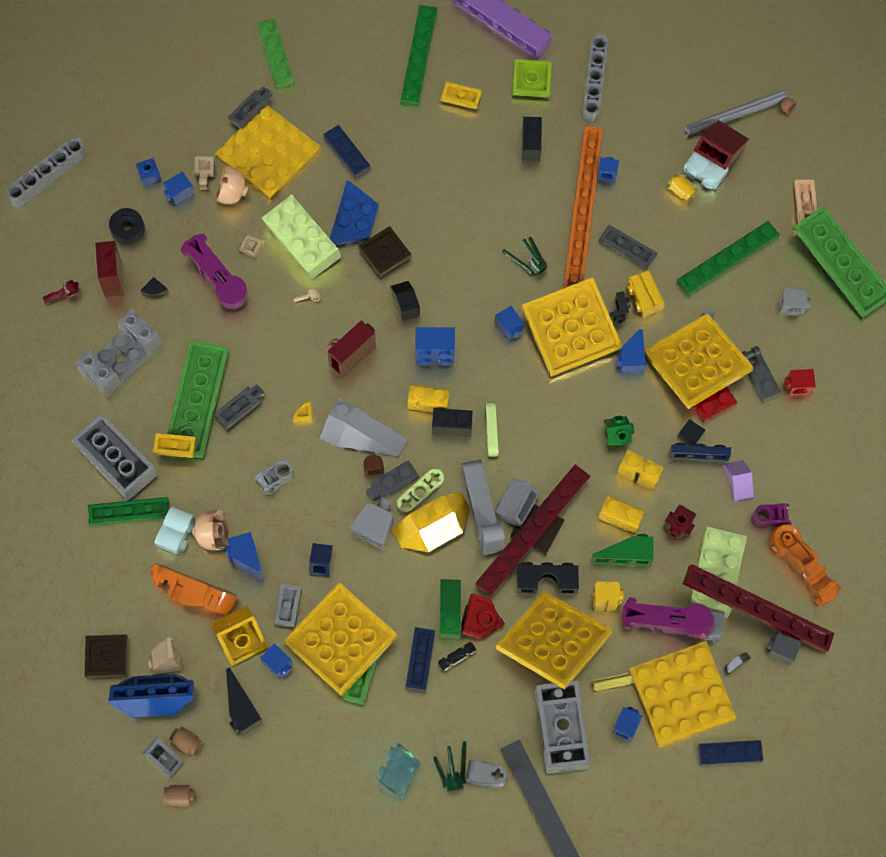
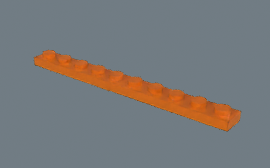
M589 126L584 128L563 289L584 281L603 128Z

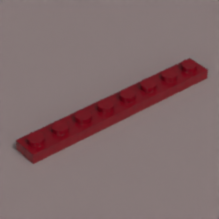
M574 464L477 580L475 586L491 598L591 476Z
M693 564L689 565L682 583L683 585L824 653L829 652L835 633Z

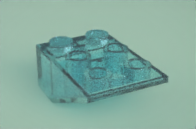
M397 743L395 748H390L386 756L387 764L385 767L381 766L376 777L379 792L402 803L420 767V761L401 744Z

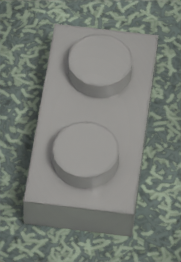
M281 584L274 625L295 628L301 594L300 586Z

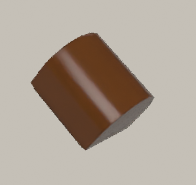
M371 454L364 459V476L384 474L383 460L380 456Z

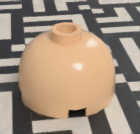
M229 166L224 168L215 202L230 205L237 203L241 196H246L248 186L245 185V177L239 170Z
M221 510L204 512L197 518L192 528V534L197 543L206 550H223L227 545L224 544V538H229L228 519L226 516H222L221 513L223 511Z

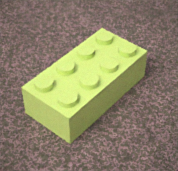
M292 194L262 217L265 226L311 280L341 258L339 249Z
M707 527L703 535L697 567L737 585L747 536ZM691 590L688 606L703 604L711 611L725 613L724 618H728L731 613V607L696 590Z

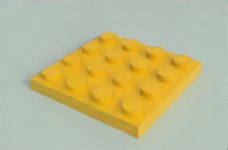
M267 105L243 129H239L215 153V156L226 166L239 170L244 175L245 181L272 201L321 150V146Z
M593 277L521 306L551 377L619 351L622 348L621 341Z
M708 313L645 349V357L688 409L753 371L752 364Z
M339 582L283 643L342 697L394 642L398 634Z
M544 591L496 644V648L565 690L611 636L612 629Z
M706 641L629 668L658 747L737 719Z

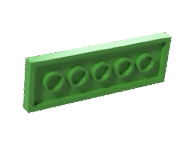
M825 206L792 228L862 318L886 303V284Z
M190 341L167 434L195 437L194 457L203 458L229 348Z

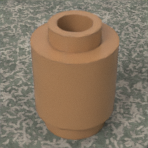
M180 727L179 730L175 728L169 738L172 740L171 745L187 755L191 754L194 756L202 744L199 736L183 727Z
M170 785L169 787H164V805L169 804L170 807L190 806L191 802L195 801V790L191 789L190 785Z

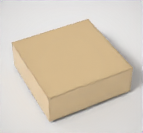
M246 234L238 252L256 259L264 245V241Z

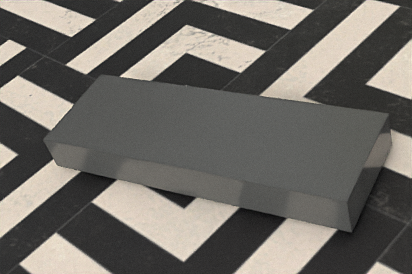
M611 225L607 226L598 241L648 270L657 256V252Z

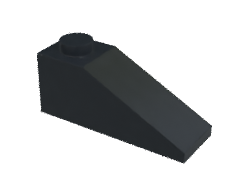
M229 667L226 669L229 715L232 719L229 724L235 733L239 731L241 736L263 724V721Z

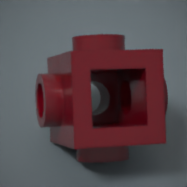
M679 504L674 513L670 511L665 520L667 523L665 530L672 537L683 539L685 534L690 535L695 527L692 523L697 514Z

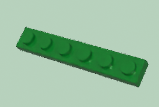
M419 5L401 95V103L419 106L437 7Z
M766 221L678 278L677 283L689 296L779 238L780 234L769 221Z

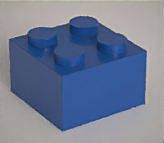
M416 327L415 364L422 366L431 364L448 366L454 364L455 327Z

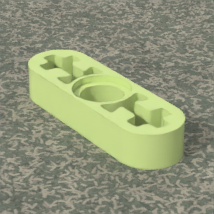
M485 402L488 457L498 456L496 403Z
M439 469L428 471L399 497L397 501L398 511L401 514L409 515L443 485V472ZM432 475H433L434 477L439 476V482L433 481V482L430 484V487H431L432 489H430L427 484H429V483L431 482V480H432V477H431V476H432ZM418 487H423L426 489V494L421 497L417 496L415 490ZM411 494L414 499L410 502V508H402V502H409L411 500Z

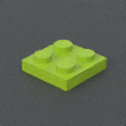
M515 59L512 95L549 98L552 62Z

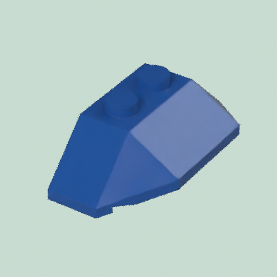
M177 674L133 676L117 685L110 686L109 704L131 717L175 715L193 699L194 681Z

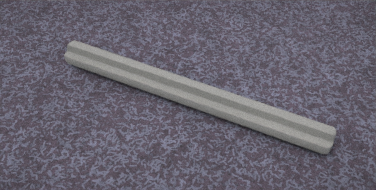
M785 90L776 92L685 126V131L687 135H693L709 129L717 120L726 123L781 103L783 99L788 98Z

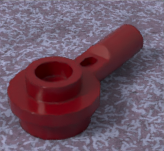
M73 280L65 282L61 290L42 297L45 304L57 298L61 299L79 291V283Z

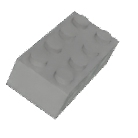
M100 414L72 439L75 447L127 501L158 475L155 467L103 414Z

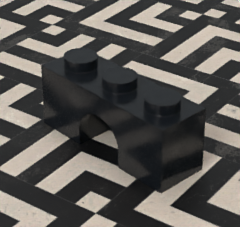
M522 562L521 565H517L518 594H537L538 582L544 578L552 579L556 583L557 594L578 593V565L568 562L561 565H553L551 562H544L541 565H533L532 562Z

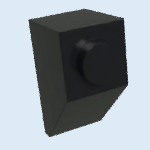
M405 281L391 285L390 288L401 320L420 316V305L410 282Z

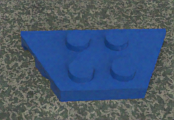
M348 180L346 181L330 235V240L335 245L343 243L348 245L356 241L363 242L370 239L379 209V204Z

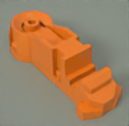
M789 524L777 526L769 536L768 545L770 551L775 556L786 560L816 599L813 603L816 607L828 605L829 602L836 599L841 587L838 583L836 584L835 580L827 577L825 572L827 567L825 565L821 566L818 562L819 557L802 540V535L795 526Z
M152 563L150 573L153 578V586L163 587L164 583L170 585L167 598L186 606H203L224 615H228L232 610L238 595L165 565Z

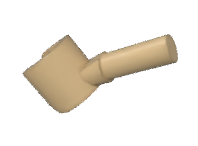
M311 288L308 293L293 299L294 302L311 298L313 302H317L322 296L318 289Z

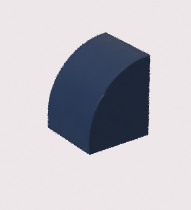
M313 543L309 561V575L329 577L333 545Z

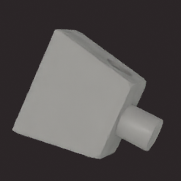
M381 497L377 506L367 503L350 525V534L384 549L394 519L393 514L388 512L391 501Z

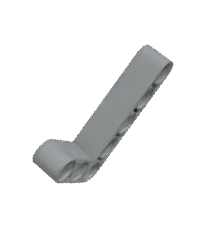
M482 460L462 463L463 477L482 555L502 552L505 541L504 531L501 522L497 523Z

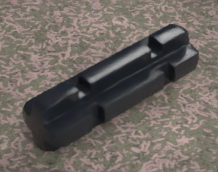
M468 642L464 645V648L460 647L447 655L448 658L445 659L444 657L439 660L438 664L443 671L451 668V665L454 666L466 659L467 655L471 656L474 654L476 648L472 642Z

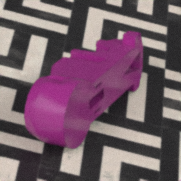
M204 233L193 235V237L184 242L180 249L181 253L184 256L188 255L189 259L195 262L201 275L204 274L207 283L216 292L217 299L222 303L223 307L230 310L241 308L248 298L246 283L240 277L230 274L205 243L208 239Z
M629 598L623 606V614L621 616L626 629L646 627L650 628L653 632H657L658 629L667 634H687L689 637L696 639L708 637L715 627V618L712 612L703 604H692L686 608L640 604L637 603L635 598Z

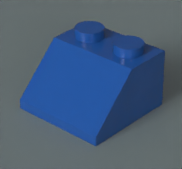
M251 532L228 538L229 545L225 546L230 563H234L236 569L260 582L265 581Z

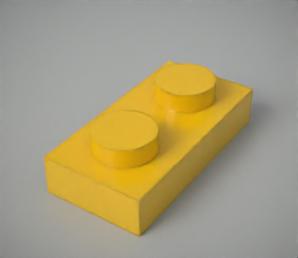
M446 82L441 101L477 110L482 90Z
M156 433L153 454L193 458L196 438Z

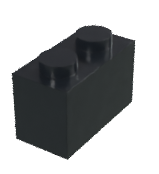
M523 116L522 160L540 161L542 117Z
M433 408L432 435L471 437L473 410Z

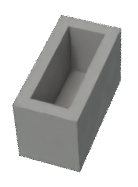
M513 478L510 485L507 486L501 501L497 504L495 513L503 522L522 527L540 493L533 484Z

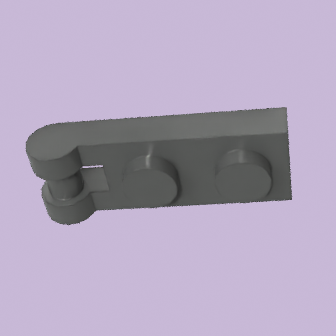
M755 346L751 348V351L741 352L749 362L751 358H754L756 361L752 363L753 371L748 373L762 402L780 395L781 390L763 359L760 348Z

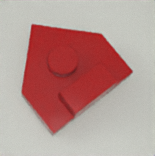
M470 594L461 622V634L481 639L505 625L491 599Z

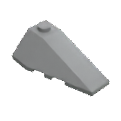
M339 398L328 415L320 437L321 440L337 448L356 449V451L375 452V454L398 458L408 443V439Z

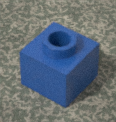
M601 157L597 179L615 182L619 160H615L612 157Z
M154 158L136 164L143 186L161 181Z

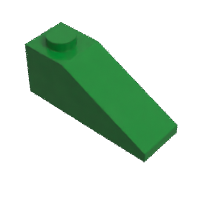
M637 534L593 553L591 563L651 566L653 562L654 537H648V534Z
M441 579L439 640H460L461 580Z

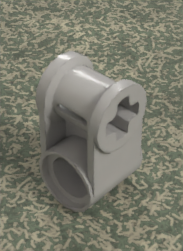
M281 460L258 473L254 479L260 483L266 496L290 482L294 477V472L288 461ZM281 469H289L287 474H279Z
M478 760L469 761L466 782L495 788L505 785L507 773L502 766ZM496 772H499L500 776L503 777L499 778L498 781L494 780Z

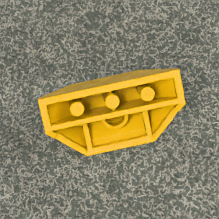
M461 492L446 494L406 516L391 531L401 548L429 553L464 533L470 506Z

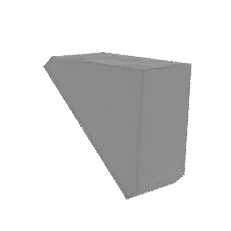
M155 737L143 751L144 756L170 778L184 762L158 737Z

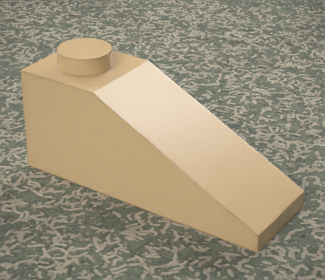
M168 637L152 649V657H148L150 670L153 669L156 675L180 672L178 650L172 638Z

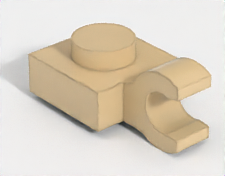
M195 156L194 174L195 176H200V190H208V177H214L215 158L213 156Z

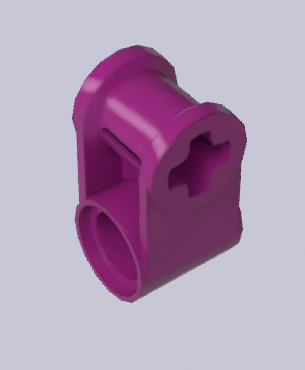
M787 503L759 505L753 512L751 521L754 526L760 528L777 527L782 524L792 525L788 514L790 505ZM758 513L764 514L766 519H761Z

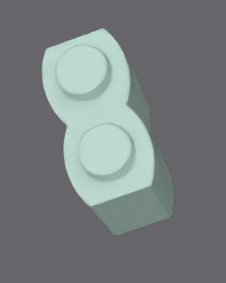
M694 152L685 164L684 172L690 179L701 181L705 188L716 190L728 173L729 167L725 170L697 152Z
M171 507L154 542L155 545L179 555L187 546L188 540L186 538L189 533H192V528L195 525L194 516Z

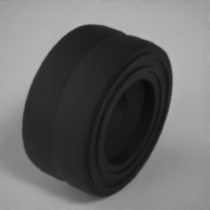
M119 209L112 214L109 220L111 235L121 244H134L144 234L145 226L142 216L134 209ZM129 222L132 224L131 229H122L124 223Z

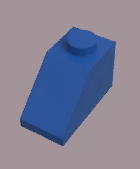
M639 329L622 346L620 354L616 355V365L620 367V373H644L646 361L643 329Z

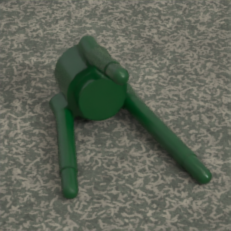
M532 237L528 239L533 249L526 239L522 240L533 257L528 262L529 266L507 250H502L509 258L526 269L530 275L534 273L538 276L548 268Z
M466 741L462 743L460 776L459 772H455L450 746L447 747L450 773L447 774V778L436 756L433 758L442 779L443 787H447V792L464 789L463 784H466Z

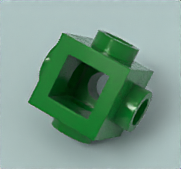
M615 416L611 419L603 420L605 439L609 446H621L632 442V435L635 433L634 425L629 422L627 416Z

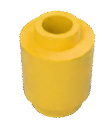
M675 174L669 181V189L682 200L689 201L697 191L694 188L695 185L682 174L679 176Z

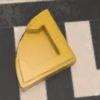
M311 401L303 403L296 410L293 416V423L313 422Z

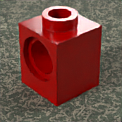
M814 369L789 371L784 381L789 395L813 394L816 388Z

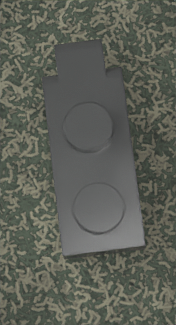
M262 87L259 91L255 90L227 117L229 122L243 129L269 104L273 92L265 87Z
M257 384L252 388L246 387L216 411L214 416L228 430L261 403L262 400L260 398L265 395V392Z
M407 460L371 482V487L365 492L372 502L378 498L381 499V497L387 498L417 480L419 475L410 461Z

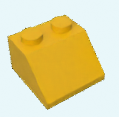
M248 605L210 623L231 666L268 648Z

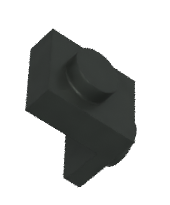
M624 291L617 292L615 296L617 311L610 312L609 316L612 323L619 324L628 320L630 301L628 297H625Z

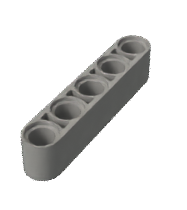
M604 35L594 36L591 42L582 118L589 123L595 122L599 116L608 39Z
M79 138L69 139L12 183L7 189L12 205L16 207L24 206L82 161L86 156L82 140Z

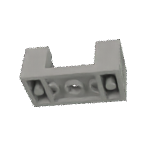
M132 309L117 322L120 332L96 355L89 349L75 362L79 373L106 398H109L163 345L159 333ZM120 354L126 355V359L123 362L116 361V357Z
M578 680L571 681L565 690L554 683L536 685L535 699L537 712L540 713L545 748L543 756L546 774L588 769L590 759ZM561 719L566 720L569 724L568 729L560 730L557 727V722Z

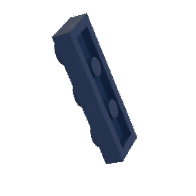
M339 125L323 134L324 139L355 178L371 169V165Z
M675 443L671 445L669 450V458L729 461L731 456V447L720 444L712 447L705 444H695L692 446L685 443Z
M415 627L405 689L426 692L435 630Z
M761 740L698 744L700 766L763 762Z

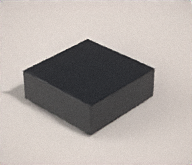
M689 419L679 432L678 437L694 446L705 433V429Z

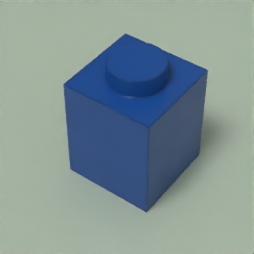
M183 172L163 183L165 197L168 201L172 200L175 205L195 194L193 185Z
M512 306L495 315L494 323L507 340L512 337L515 339L523 333L524 322Z
M275 643L260 657L261 663L278 679L282 675L284 677L287 676L293 669L291 667L293 665L292 659Z
M623 707L612 734L631 742L643 715H640L639 711L633 707Z

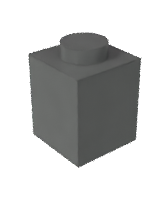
M777 633L775 638H770L767 649H770L768 656L791 665L795 661L801 642Z

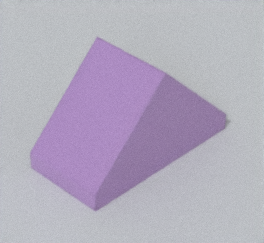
M744 460L724 464L734 502L754 498L752 472Z

